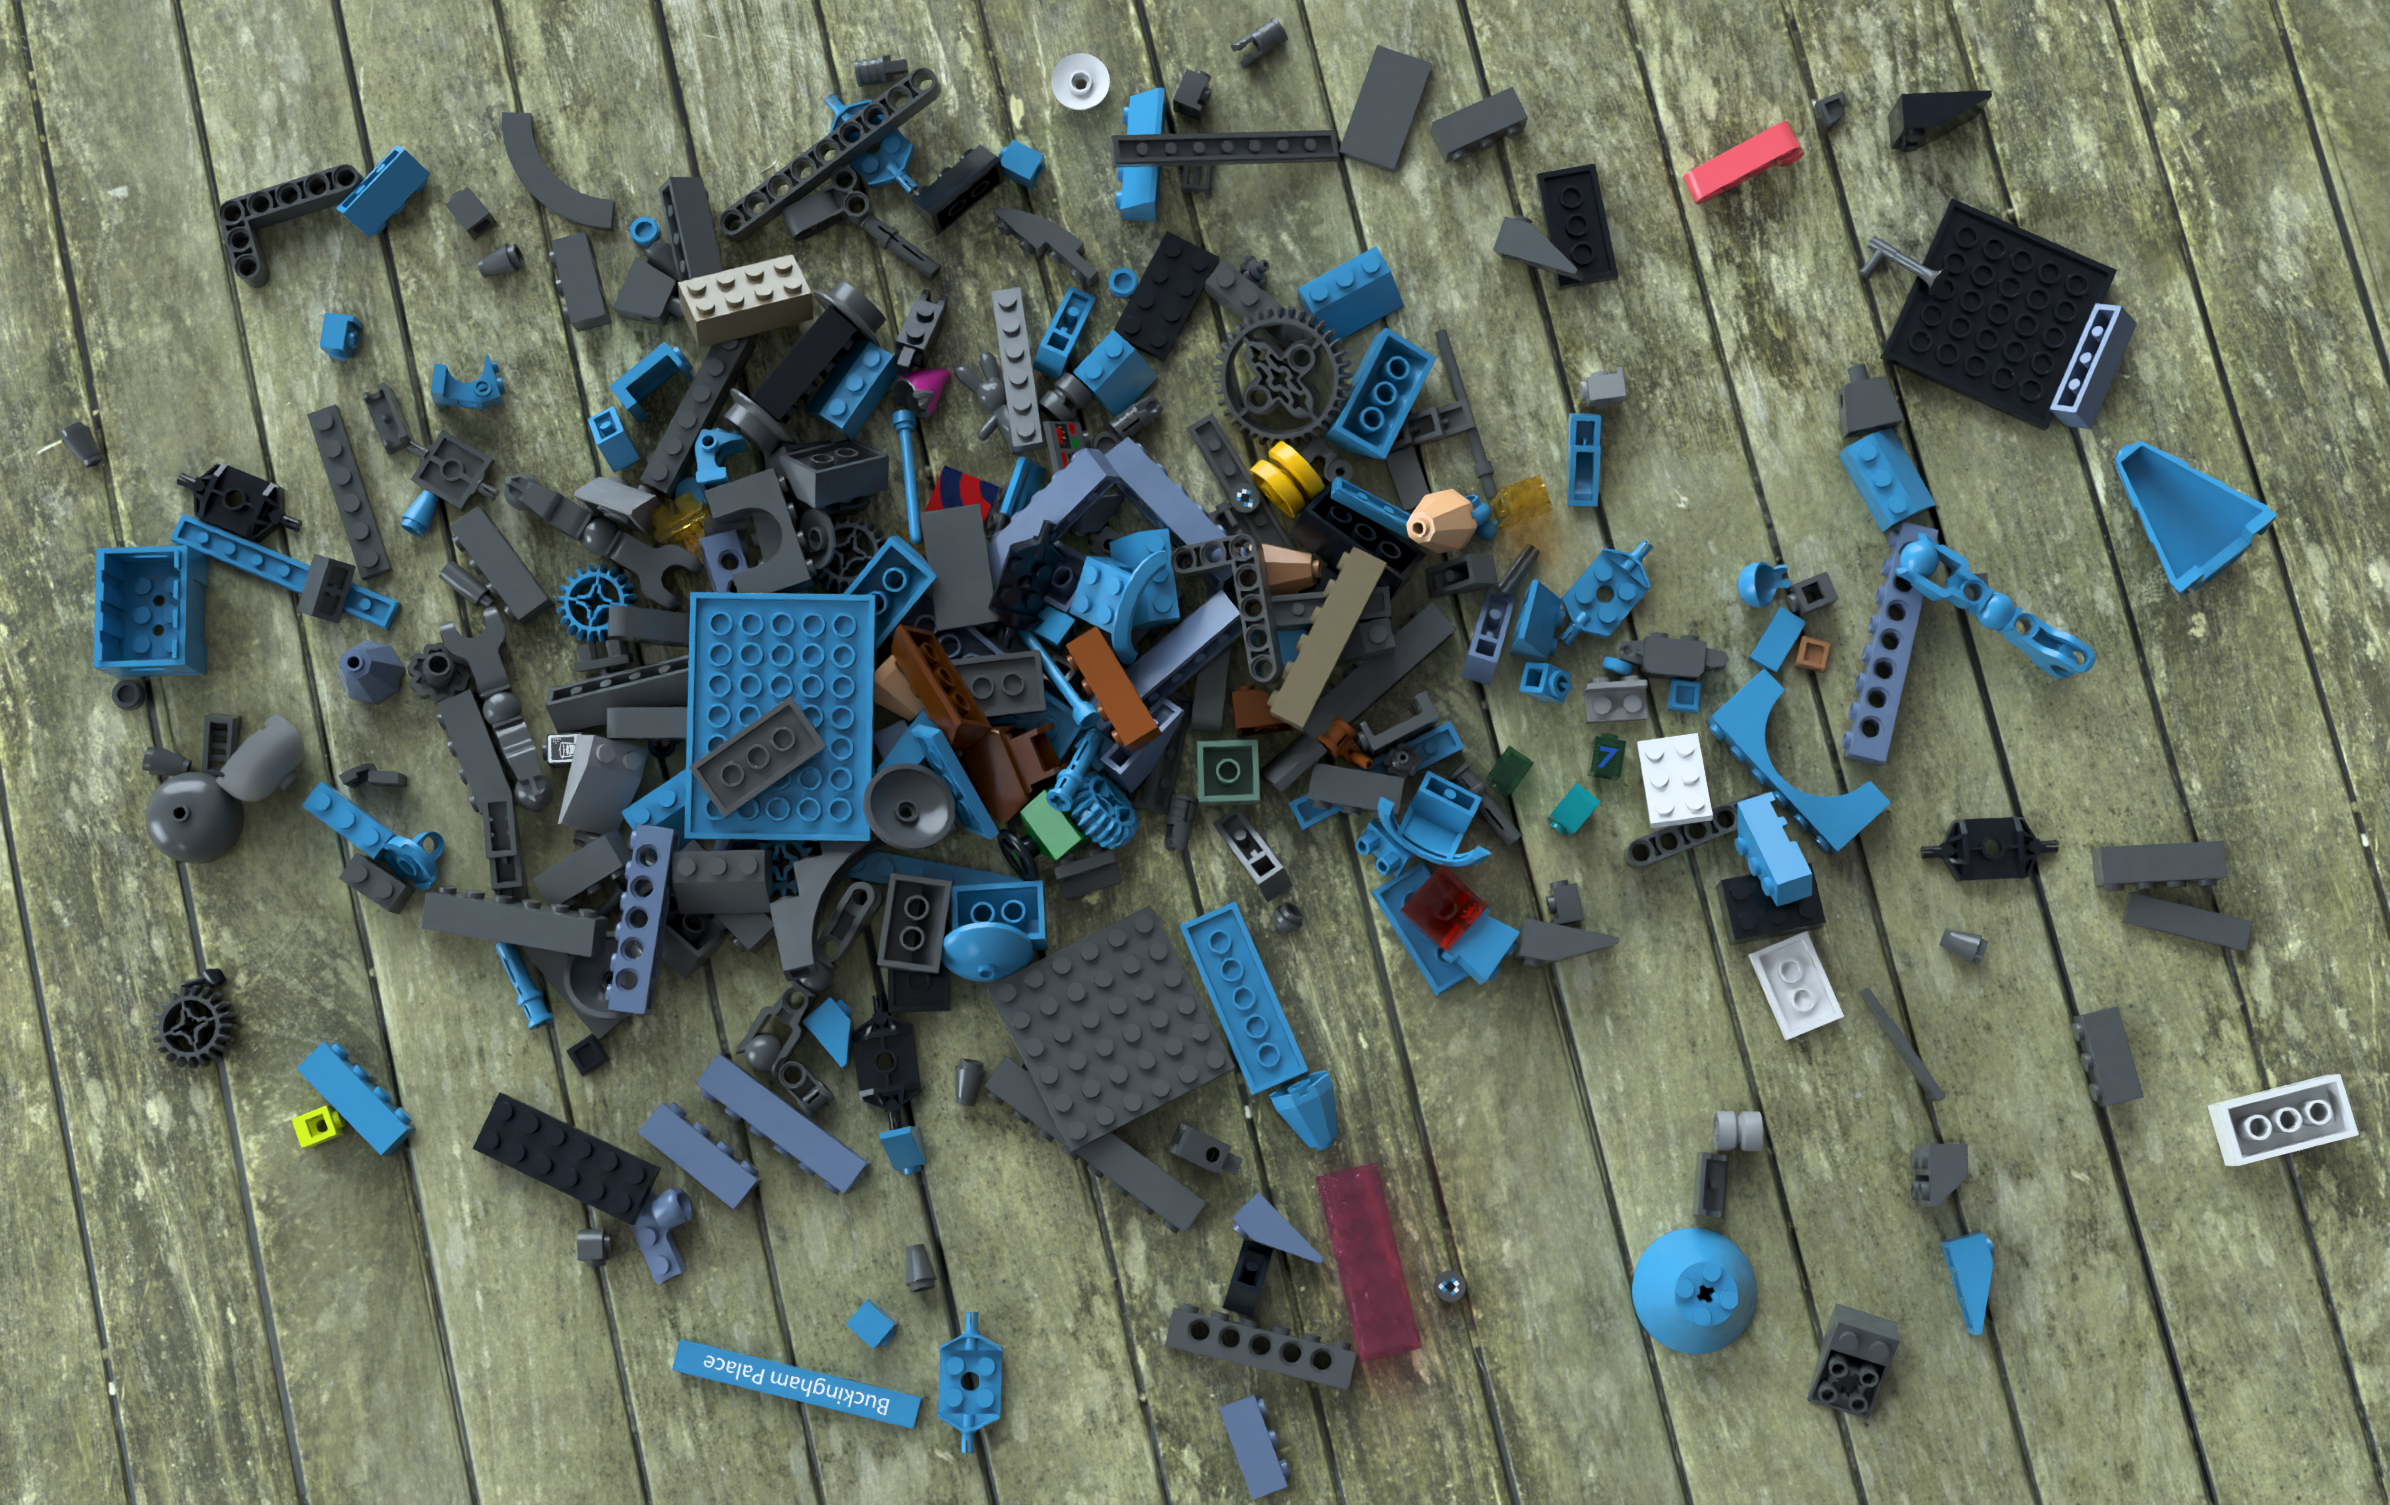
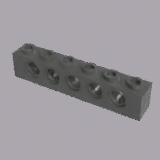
M1181 1303L1180 1308H1173L1165 1346L1349 1390L1357 1354L1356 1351L1350 1350V1343L1333 1340L1332 1345L1321 1343L1320 1336L1305 1332L1302 1333V1338L1289 1335L1290 1329L1272 1325L1271 1330L1259 1328V1321L1242 1318L1241 1323L1229 1320V1314L1211 1310V1315L1198 1313L1199 1307ZM1196 1322H1204L1208 1325L1210 1332L1206 1338L1197 1339L1192 1335L1191 1328ZM1228 1329H1234L1240 1335L1238 1344L1232 1347L1225 1345L1221 1338L1224 1331ZM1260 1336L1266 1337L1270 1341V1348L1264 1354H1258L1252 1348L1254 1339ZM1288 1344H1295L1301 1350L1299 1358L1295 1361H1288L1283 1357V1349ZM1320 1351H1325L1331 1356L1329 1366L1323 1369L1317 1368L1313 1363L1315 1354Z

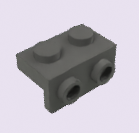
M1101 847L1089 851V857L1077 860L1076 856L1058 861L1059 866L1053 869L1065 900L1122 882L1112 850L1106 851V848Z

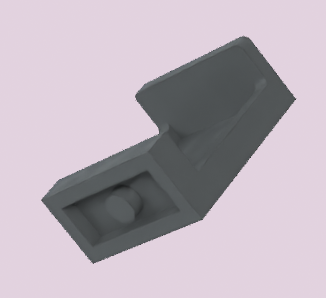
M1426 690L1415 695L1411 703L1416 716L1376 736L1372 734L1366 721L1359 724L1355 740L1363 754L1368 752L1372 759L1388 751L1389 747H1396L1399 743H1404L1436 726L1440 717Z

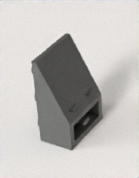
M1836 1303L1825 1331L1807 1401L1868 1419L1900 1342L1897 1322Z

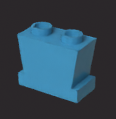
M1483 904L1461 926L1440 956L1449 963L1455 960L1479 985L1487 980L1492 982L1502 969L1498 965L1504 955L1509 958L1519 945V942L1515 939L1520 934V931L1488 916L1487 914L1490 909Z

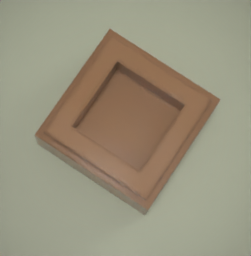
M1801 636L1794 666L1824 673L1832 643Z

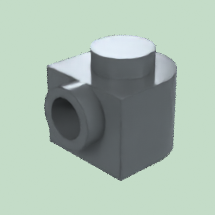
M605 1228L579 1230L577 1236L578 1261H587V1267L606 1266V1260H609L608 1253L613 1251L612 1234H607Z

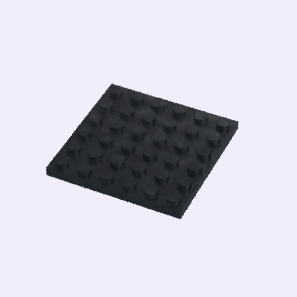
M1952 198L1947 205L1921 264L1936 271L1947 267L1949 269L1948 276L1942 287L1934 295H1929L1928 284L1916 275L1880 355V359L2045 431L2048 429L2054 416L2050 407L2096 303L2103 304L2117 270Z

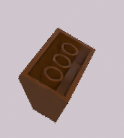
M900 624L896 628L890 650L896 659V667L901 673L906 675L911 683L910 689L912 693L921 699L926 707L925 713L927 717L937 725L938 729L942 730L951 748L967 751L992 730V726L934 633Z

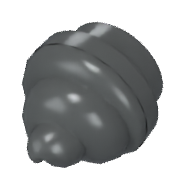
M1290 902L1279 905L1273 913L1276 933H1290L1298 930L1302 926L1303 912Z

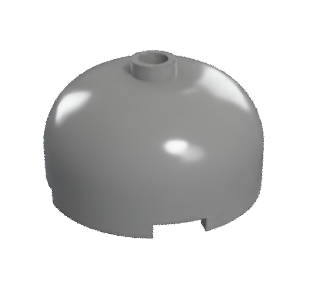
M279 713L274 714L265 721L264 725L266 728L264 730L259 729L254 735L251 734L221 769L225 776L222 778L219 776L215 782L233 797L248 802L260 801L268 798L280 788L286 790L296 779L297 776L293 773L303 758V739L299 731Z

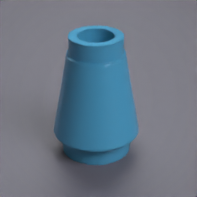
M423 490L421 495L418 496L401 517L403 520L401 527L415 536L423 537L425 532H429L439 498L435 494Z

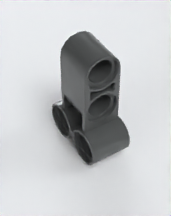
M837 167L831 174L832 185L789 205L781 212L794 241L808 239L847 219L853 224L860 226L869 213L874 214L868 197L861 192V182L851 167ZM844 179L853 180L849 187H840V183ZM858 204L865 205L861 213L852 212L854 206Z

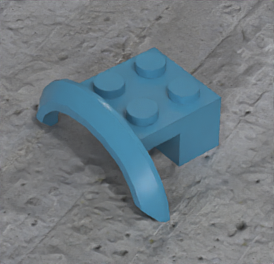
M1166 550L1156 551L1149 555L1138 565L1132 574L1130 573L1132 567L1110 557H1086L1069 613L1111 633L1113 651L1116 657L1124 664L1132 665L1137 658L1138 653L1134 650L1131 642L1134 614L1148 583L1165 569L1168 557Z
M1427 770L1400 826L1393 812L1395 803L1380 797L1377 807L1378 816L1383 827L1395 841L1418 857L1439 865L1466 868L1484 862L1491 854L1490 851L1478 845L1470 852L1455 854L1464 833L1478 809L1482 797Z

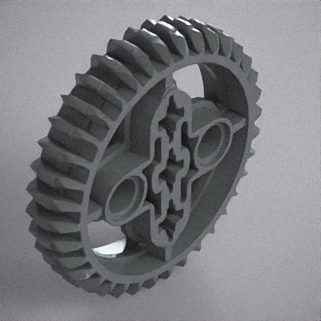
M1283 306L1276 307L1275 315L1271 307L1264 309V316L1260 311H1255L1253 313L1254 321L1251 317L1246 316L1243 318L1245 327L1237 323L1234 325L1237 334L1233 332L1226 334L1231 344L1228 342L1220 344V347L1226 351V354H1216V358L1223 363L1214 365L1213 369L1221 372V376L1214 377L1213 382L1221 383L1222 387L1215 389L1214 393L1218 395L1223 393L1224 399L1219 400L1218 404L1219 406L1227 404L1229 408L1223 412V415H1234L1235 418L1231 420L1230 424L1234 426L1240 422L1242 424L1239 428L1240 434L1245 433L1249 429V440L1252 441L1260 435V445L1266 444L1268 438H1270V446L1272 448L1279 442V439L1290 445L1291 439L1294 447L1301 445V438L1305 444H1309L1312 440L1311 434L1318 439L1322 437L1320 428L1326 432L1330 430V424L1327 420L1334 423L1337 419L1334 411L1341 413L1343 409L1339 401L1347 402L1349 396L1342 392L1343 390L1349 391L1352 389L1351 384L1344 383V379L1353 377L1352 372H1344V368L1352 363L1350 360L1343 362L1341 356L1348 354V350H1338L1337 346L1343 340L1339 338L1333 341L1330 338L1335 334L1336 330L1332 328L1325 332L1324 328L1327 325L1325 320L1315 325L1317 320L1316 314H1311L1305 320L1307 314L1305 309H1301L1297 317L1295 316V307L1292 306L1288 307L1286 315ZM1273 325H1291L1307 331L1316 338V341L1308 339L1297 340L1283 351L1271 338H1254L1253 334ZM1243 343H1246L1245 359L1257 377L1249 383L1244 391L1245 407L1243 408L1234 391L1232 371L1236 355ZM1321 347H1324L1332 363L1334 382L1330 399L1323 411L1320 412V394L1310 382L1309 377L1321 366ZM1265 349L1267 351L1266 359L1261 361L1258 358L1261 354L1260 350ZM1301 349L1306 350L1310 354L1311 360L1308 365H1303L1298 359ZM1287 359L1288 363L1284 364L1281 360ZM1286 372V382L1280 383L1278 380L1281 376L1280 373ZM1257 390H1262L1267 395L1265 405H1260L1256 401L1255 394ZM1282 391L1283 395L1278 396V392ZM1305 394L1307 396L1305 404L1300 406L1298 403L1300 396ZM1282 404L1293 416L1298 418L1311 417L1312 421L1299 428L1280 430L1258 423L1250 417V413L1259 416L1267 415Z

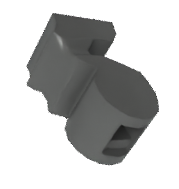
M1313 437L1301 456L1310 466L1317 460L1323 462L1322 482L1328 486L1332 485L1336 477H1341L1348 482L1352 480V465L1343 459L1336 460L1337 452L1329 446L1327 441Z

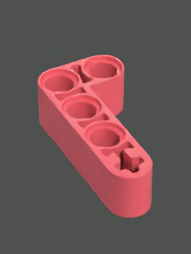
M1784 121L1685 174L1683 179L1695 203L1698 205L1715 198L1776 164H1779L1780 167L1788 166L1799 160L1804 155V152L1789 122Z

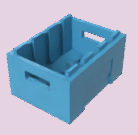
M188 545L96 548L93 668L116 678L207 675V645L204 644L205 587H208L209 558ZM159 596H163L165 603L157 607L155 600ZM157 626L164 627V633L161 636L155 635V628Z

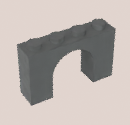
M773 467L704 491L713 519L718 526L752 515L767 516L780 524L782 541L775 556L762 565L732 575L738 593L793 594L815 586L813 576H816L817 572L812 558L806 559L803 551L808 545L803 531L797 532L794 521L799 520L793 502L787 503L785 493L789 492V488L784 475L778 476Z

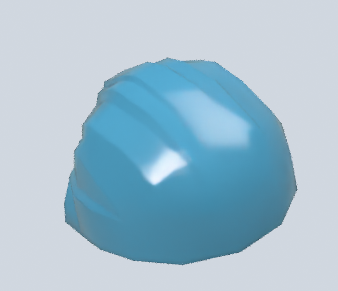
M1756 562L1744 567L1739 574L1736 584L1741 599L1747 605L1755 608L1768 606L1772 602L1777 588H1789L1793 583L1790 579L1781 576L1787 572L1789 566L1783 564L1773 568L1767 562Z

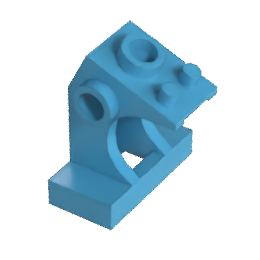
M486 355L484 371L480 378L472 383L457 381L449 372L447 365L434 363L431 395L435 407L447 409L449 405L484 410L502 404L500 394H504L505 389L501 376L495 377L494 375L499 373L497 361L491 363L489 355Z
M713 428L712 430L701 429L695 444L698 470L696 472V480L707 504L708 501L704 491L732 482L726 467H721L725 459L733 454L749 451L748 445L739 431L733 430V433L730 434L723 429Z

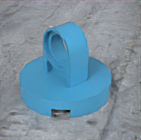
M434 831L421 832L412 840L400 836L393 837L383 847V849L387 850L383 855L384 860L401 880L408 877L415 882L412 887L426 890L438 880L439 872L434 862L444 851V839L439 833ZM427 837H430L434 842V849L430 854L423 847L424 840Z

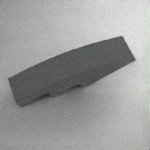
M1463 399L1440 408L1434 406L1408 415L1388 454L1411 446L1413 448L1477 429L1470 401ZM1354 453L1357 462L1372 459L1371 457Z
M512 794L482 797L486 858L489 859L492 890H494L495 895L512 896V901L522 903L523 899H528L514 797Z

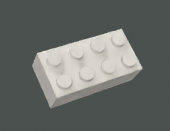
M2340 1074L2324 1075L2207 1105L2225 1166H2240L2359 1135Z

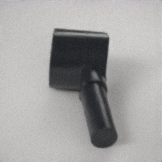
M219 968L206 969L197 978L181 983V988H191L193 985H200L207 982L210 988H215L223 984L227 979Z

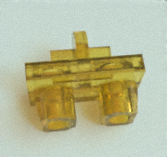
M688 491L675 500L680 513L673 516L666 505H662L652 511L651 518L656 526L654 535L659 542L672 535L677 543L684 539L690 545L698 542L696 533L704 529L700 520L706 518L705 510L708 509V506L704 500L698 502Z

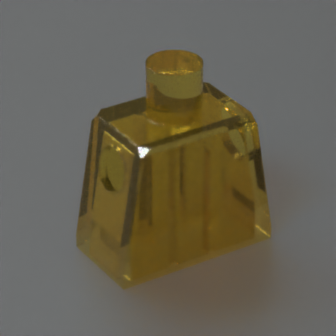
M1540 475L1499 489L1489 501L1495 520L1498 521L1499 529L1553 510Z

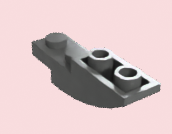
M997 208L994 211L997 222L995 224L996 227L1008 237L1010 234L1019 241L1017 243L1018 246L1026 254L1031 255L1033 253L1040 259L1049 251L1047 253L1049 258L1058 266L1063 263L1071 270L1069 272L1070 276L1080 285L1086 283L1092 288L1098 282V271L1081 257L1085 253L1084 243L1073 234L1051 221L1028 212L1007 208Z

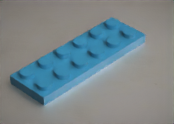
M1236 901L1179 925L1251 1094L1255 1095L1308 1072L1309 1070Z

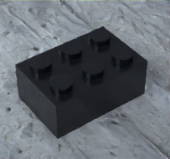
M1807 863L1812 872V896L1778 907L1771 896L1765 895L1757 875L1753 876L1750 874L1721 880L1716 886L1729 946L1820 929L1826 923L1812 863Z

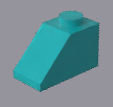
M1576 783L1547 817L1551 821L1549 826L1559 835L1564 837L1567 834L1571 837L1601 802Z

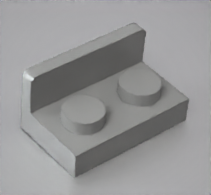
M1637 675L1621 677V681L1609 682L1608 677L1591 679V683H1587L1583 688L1586 724L1647 720V680H1639Z

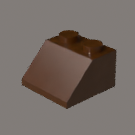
M1245 685L1237 687V692H1232L1236 738L1296 730V728L1269 715L1271 706L1267 705L1271 695L1265 690L1255 689V685Z

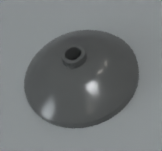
M900 763L882 769L871 779L864 793L863 811L869 827L882 841L899 849L916 851L934 846L947 835L955 818V801L950 788L938 774L921 765ZM900 813H907L909 818H903Z
M607 932L604 954L594 957L570 954L564 969V986L570 1001L585 1015L599 1020H618L634 1014L608 1010L609 1003L605 1001L608 982L613 979L614 973L610 970L611 958L614 953H617L619 942L615 939V932ZM637 941L631 946V954L634 958L640 957L643 947ZM631 972L626 977V985L629 989H634L638 983V978L635 973Z

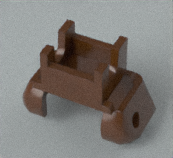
M1053 722L1027 732L1026 728L1017 729L1015 724L991 725L993 729L967 751L963 750L964 759L975 789L984 806L997 820L1007 822L1021 816L1020 811L1049 784L1047 778L1058 774L1069 766L1070 762L1063 765L1060 764L1047 731L1056 728Z

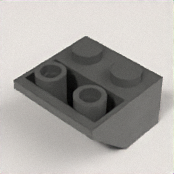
M1915 1144V1150H1911L1910 1163L1912 1169H1915V1181L1911 1183V1198L1915 1200L1916 1206L1938 1207L1968 1177V1144Z

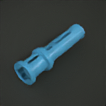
M1090 729L1087 731L1067 769L1059 772L1054 789L1049 790L1046 800L1054 809L1065 812L1069 811L1073 805L1072 799L1074 795L1083 788V776L1105 741L1103 739L1104 735L1098 730Z
M505 942L496 944L495 949L518 995L516 1003L518 1007L523 1008L529 1021L527 1025L529 1030L538 1029L553 1021L555 1017L552 1013L548 1012L542 999L544 994L542 990L535 987L516 945Z

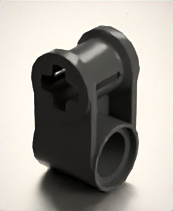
M790 1061L783 1064L780 1068L779 1080L810 1118H814L816 1116L815 1112L828 1100L833 1101L835 1099L834 1094L803 1062ZM792 1066H797L802 1072V1078L796 1084L789 1082L787 1079V1071ZM819 1093V1096L816 1097V1098L810 1103V1100H812V1099Z

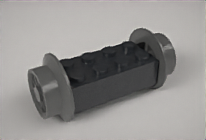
M842 280L838 282L829 294L818 290L813 293L825 311L750 399L738 390L730 389L735 403L723 416L724 419L736 431H739L745 439L768 456H771L781 443L797 444L795 439L779 424L780 421L786 424L798 410V407L795 405L801 398L806 401L818 386L815 383L816 379L819 376L825 379L838 363L834 358L839 353L844 357L855 344L857 339L853 337L854 335L860 340L870 341L880 347L875 333L886 321V318L863 294Z

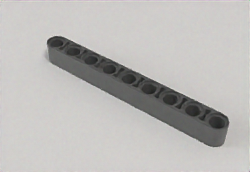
M926 67L914 70L721 214L719 218L721 230L733 241L742 242L747 240L778 217L786 207L801 200L831 178L832 172L837 167L847 166L935 101L941 93V84L934 72ZM932 80V84L928 89H919L923 81ZM907 97L908 102L905 106L896 107V102L900 98ZM884 115V120L881 124L872 125L875 116ZM859 132L860 138L854 143H849V136ZM830 150H836V156L832 160L826 161V153ZM805 168H813L812 174L809 177L801 178V173ZM789 185L788 192L785 195H777L778 189L781 186ZM760 202H765L764 210L760 213H754L755 206ZM741 220L740 227L735 231H730L733 221Z

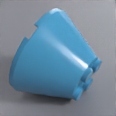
M1702 1228L1674 1230L1656 1239L1648 1246L1638 1260L1632 1284L1633 1305L1646 1331L1664 1346L1687 1354L1715 1352L1734 1342L1750 1323L1757 1301L1755 1274L1742 1250L1725 1236ZM1702 1286V1288H1703V1294H1702V1296L1698 1299V1298H1697V1295L1700 1294V1289H1699V1287Z

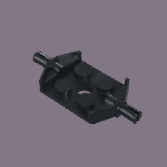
M219 462L200 478H193L181 473L179 477L183 480L177 479V485L184 486L193 491L194 515L197 518L253 539L258 543L281 526L295 532H299L300 528L293 524L302 526V520L290 517L285 513V497L282 487ZM235 493H241L243 497L242 503L238 507H230V497Z
M1043 520L1038 536L1033 535L1031 539L1010 545L988 607L1000 620L1001 626L1005 628L999 643L1003 648H1012L1013 640L1019 630L1029 629L1043 624L1045 621L1038 615L1058 561L1063 564L1066 563V560L1050 544V538L1056 526V523ZM1026 574L1024 584L1017 587L1019 578Z
M2023 817L1961 819L1951 821L1946 835L1939 846H1921V852H1933L1922 853L1921 858L1942 859L1956 882L2010 878L2025 879L2029 876L2037 855L2058 852V847H2046L2056 846L2058 841H2040V839H2036ZM1988 840L1996 841L2000 847L1999 854L1995 857L1988 855L1985 851V843Z
M881 994L879 999L877 995L872 996L875 1013L872 1014L873 1017L851 1034L860 1100L885 1109V1112L888 1113L890 1131L902 1128L901 1107L923 1092L920 1084L913 1031L914 1024L889 1016L886 1010L885 994ZM883 1053H889L894 1058V1065L888 1071L881 1070L877 1064L879 1056Z

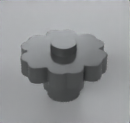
M443 643L427 644L424 647L423 654H413L411 662L407 667L408 674L412 677L410 680L411 689L420 699L431 697L434 704L455 696V693L460 694L466 691L467 685L471 680L470 673L466 670L467 668L453 662L447 655Z

